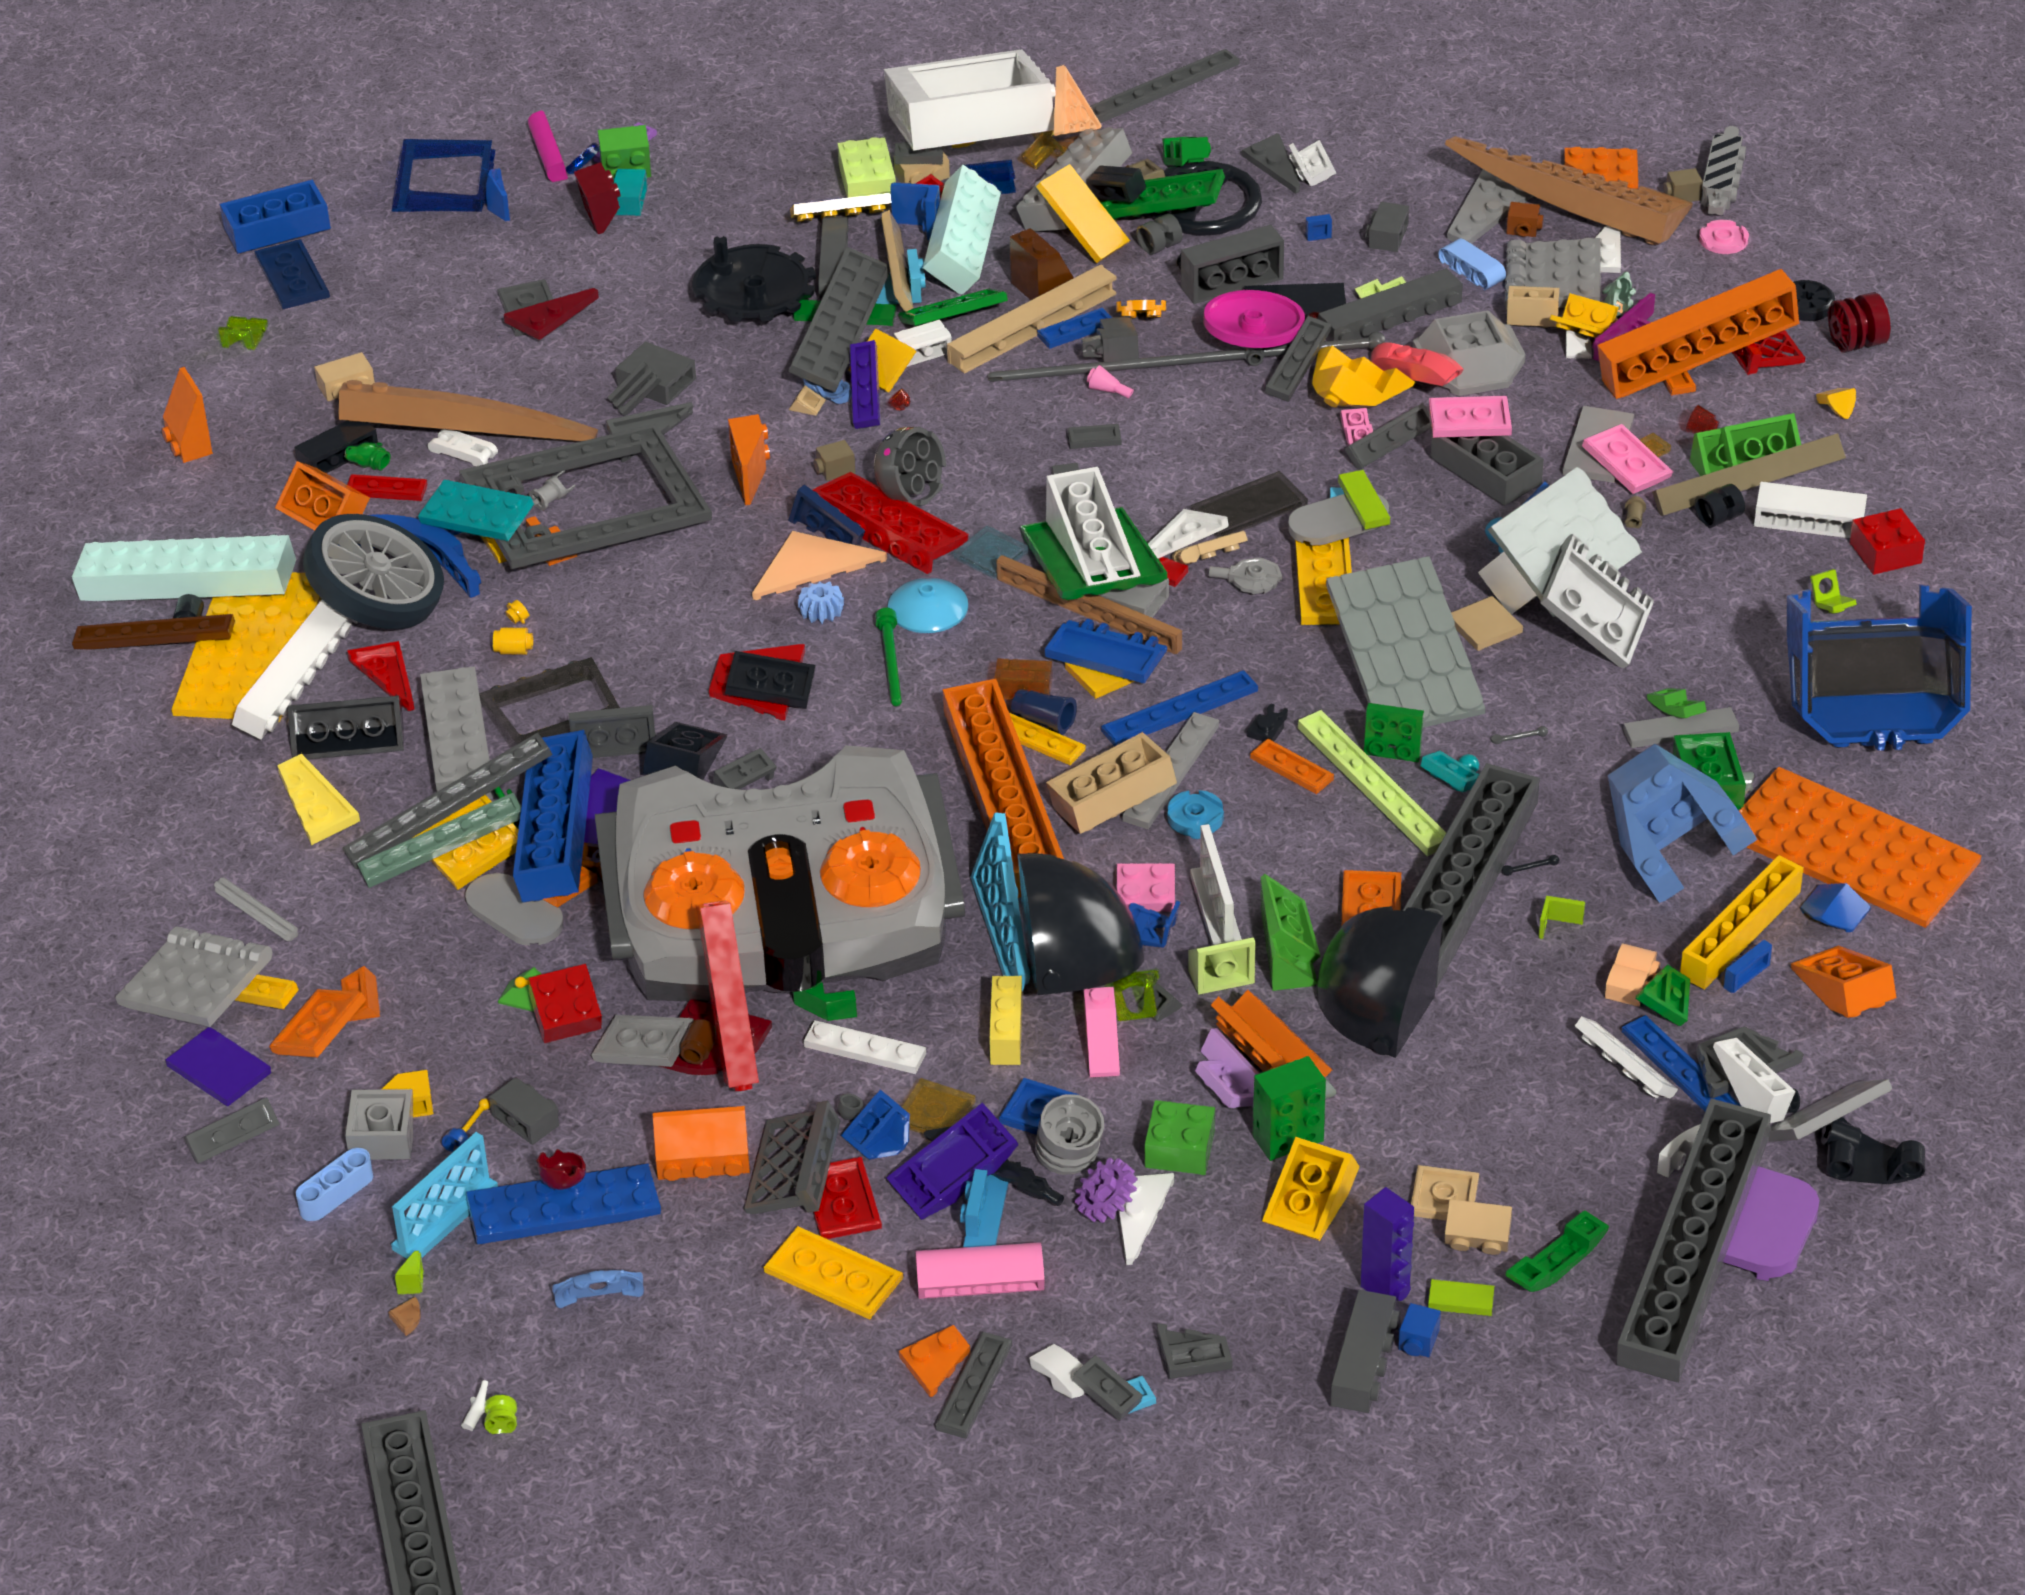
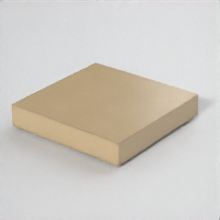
M1493 596L1451 612L1456 630L1477 651L1523 633V625Z
M1418 1165L1411 1205L1414 1206V1216L1447 1221L1449 1199L1475 1202L1479 1173Z

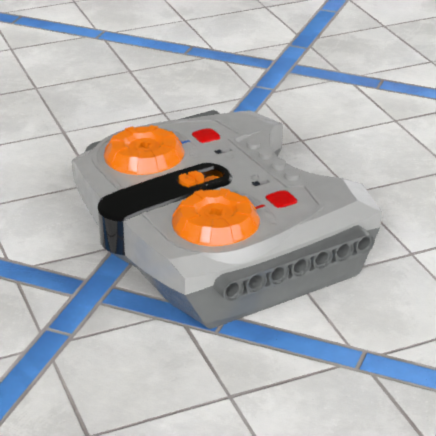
M845 745L828 764L811 776L789 785H779L775 788L763 790H739L717 786L701 780L677 766H673L620 784L617 811L595 814L612 959H628L632 974L647 1000L686 1002L698 1000L705 1003L711 1001L696 908L698 904L722 900L731 903L745 993L762 990L797 992L817 987L822 982L867 977L886 981L899 975L939 964L945 941L946 919L965 917L964 898L938 774L916 775L904 750Z

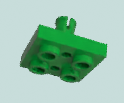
M1368 703L1364 752L1370 756L1419 762L1424 711Z

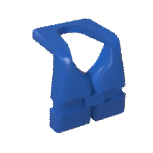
M1176 901L1169 917L1151 909L1147 910L1144 906L1136 903L1130 904L1129 909L1137 923L1143 945L1161 948L1166 946L1171 927L1176 924L1180 901ZM1165 927L1163 939L1156 934L1154 929Z

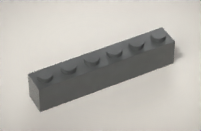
M1446 268L1318 314V319L1331 324V331L1326 341L1368 337L1373 332L1391 329L1396 325L1407 321L1411 322L1421 316L1433 314L1438 310L1461 303L1463 283Z

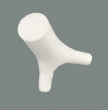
M483 1380L477 1397L470 1398L471 1408L461 1425L462 1428L473 1431L479 1418L485 1413L488 1381Z

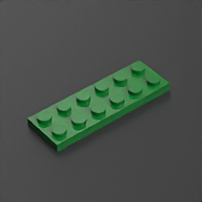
M1223 169L1148 179L1144 180L1146 189L1138 195V198L1133 203L1099 200V202L1114 220L1124 216L1132 215L1137 217L1146 213H1163L1174 209L1185 210L1195 206L1207 207L1216 203L1225 175Z

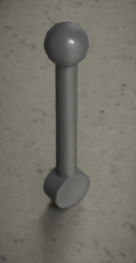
M1540 726L1537 730L1506 736L1495 734L1491 737V742L1500 744L1503 741L1536 735L1544 737L1548 734V729L1545 726Z

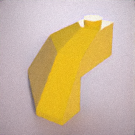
M1334 346L1324 347L1319 350L1312 380L1314 389L1324 398L1326 404L1332 407H1338L1339 405L1354 408L1376 406L1407 390L1415 383L1397 368L1383 371L1365 357L1351 360Z

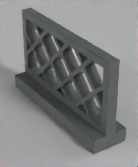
M828 1100L817 1102L815 1111L767 1120L744 1208L747 1214H759L804 1206L807 1213L819 1211L840 1125V1119ZM812 1122L808 1129L804 1132L800 1131L804 1125ZM787 1127L777 1137L773 1136L775 1129ZM796 1134L798 1136L787 1146L783 1144L792 1135ZM805 1142L807 1143L806 1148L798 1155L794 1153ZM778 1147L782 1149L773 1158L768 1159V1155ZM788 1156L793 1158L782 1168L777 1166ZM802 1165L801 1170L793 1177L788 1175L796 1167ZM771 1170L776 1172L765 1182L762 1181V1178ZM783 1178L787 1180L776 1191L772 1189ZM794 1187L796 1188L795 1196L783 1198ZM766 1192L770 1194L763 1202L756 1203Z

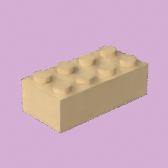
M1142 732L1047 781L1046 784L1053 808L1081 834L1110 818L1116 817L1119 813L1139 805L1144 800L1165 791L1167 788L1177 784L1170 756Z

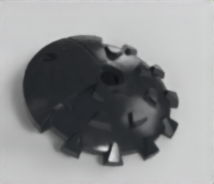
M716 236L713 242L714 255L699 266L693 277V294L696 299H703L707 302L704 304V308L709 313L716 314L721 312L727 314L730 321L741 322L743 318H760L762 322L773 320L774 315L784 311L794 313L801 307L800 301L811 298L814 295L815 285H809V281L816 279V274L813 267L805 268L802 262H804L805 258L797 252L788 255L779 252L781 249L779 246L768 244H749L728 249L727 238L725 236L721 238Z

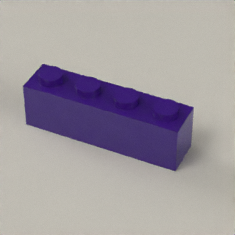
M1387 1187L1383 1188L1364 1204L1360 1287L1369 1292L1396 1296V1301H1402L1411 1290L1414 1206Z

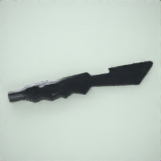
M950 1127L927 1130L924 1132V1137L934 1141ZM1007 1159L994 1174H991L1002 1181L1017 1185L1018 1190L1037 1199L1047 1200L1056 1206H1060L1064 1200V1195L1049 1187L1046 1178L1036 1176L1031 1168L1021 1166V1162H1010Z

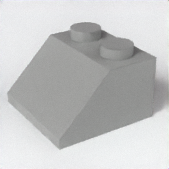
M412 1089L352 1090L345 1134L348 1150L363 1148L369 1152L370 1160L411 1159L413 1143Z

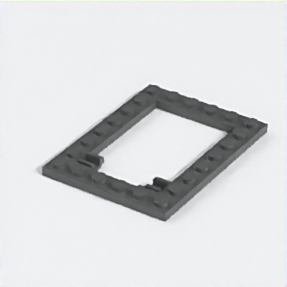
M656 424L459 470L462 483L505 492L509 489H514L516 494H522L524 486L521 481L530 480L535 477L555 474L560 471L580 468L585 465L601 463L606 460L626 457L641 452L673 503L551 533L549 528L542 524L527 527L525 531L519 525L509 541L495 539L511 569L712 520V511Z

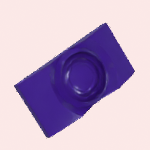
M982 1102L887 1176L886 1179L922 1220L956 1203L966 1190L967 1181H973L975 1169L987 1170V1176L994 1174L1019 1144Z

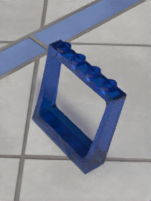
M403 139L391 212H482L484 204H487L486 182L489 170L494 168L493 161L496 149L491 148L492 140ZM465 156L481 157L476 195L413 191L409 189L413 160Z

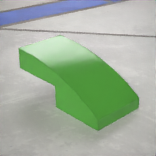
M1666 688L1647 694L1648 701L1654 706L1675 717L1688 718L1707 712L1705 701L1687 700L1686 689Z

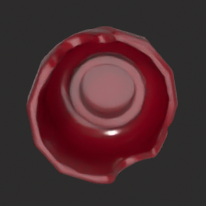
M557 1149L551 1157H547L546 1153L542 1152L536 1160L542 1182L553 1190H564L577 1185L583 1180L586 1173V1164L582 1156L573 1152H562Z

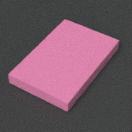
M1507 396L1429 398L1433 438L1507 436L1512 434Z
M1623 424L1588 437L1583 441L1582 447L1632 494L1656 485L1672 476L1673 471Z

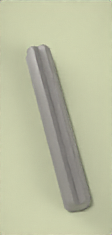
M221 877L219 881L214 883L215 892L284 940L290 942L298 936V928L225 877Z

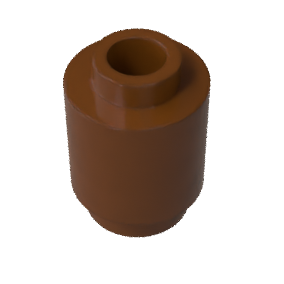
M695 1020L690 1024L680 1046L681 1056L685 1061L691 1064H700L708 1058L717 1039L716 1028L711 1022Z

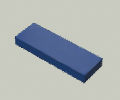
M1099 308L1037 330V336L1051 349L1096 333V329L1100 328V319L1112 317L1103 308Z

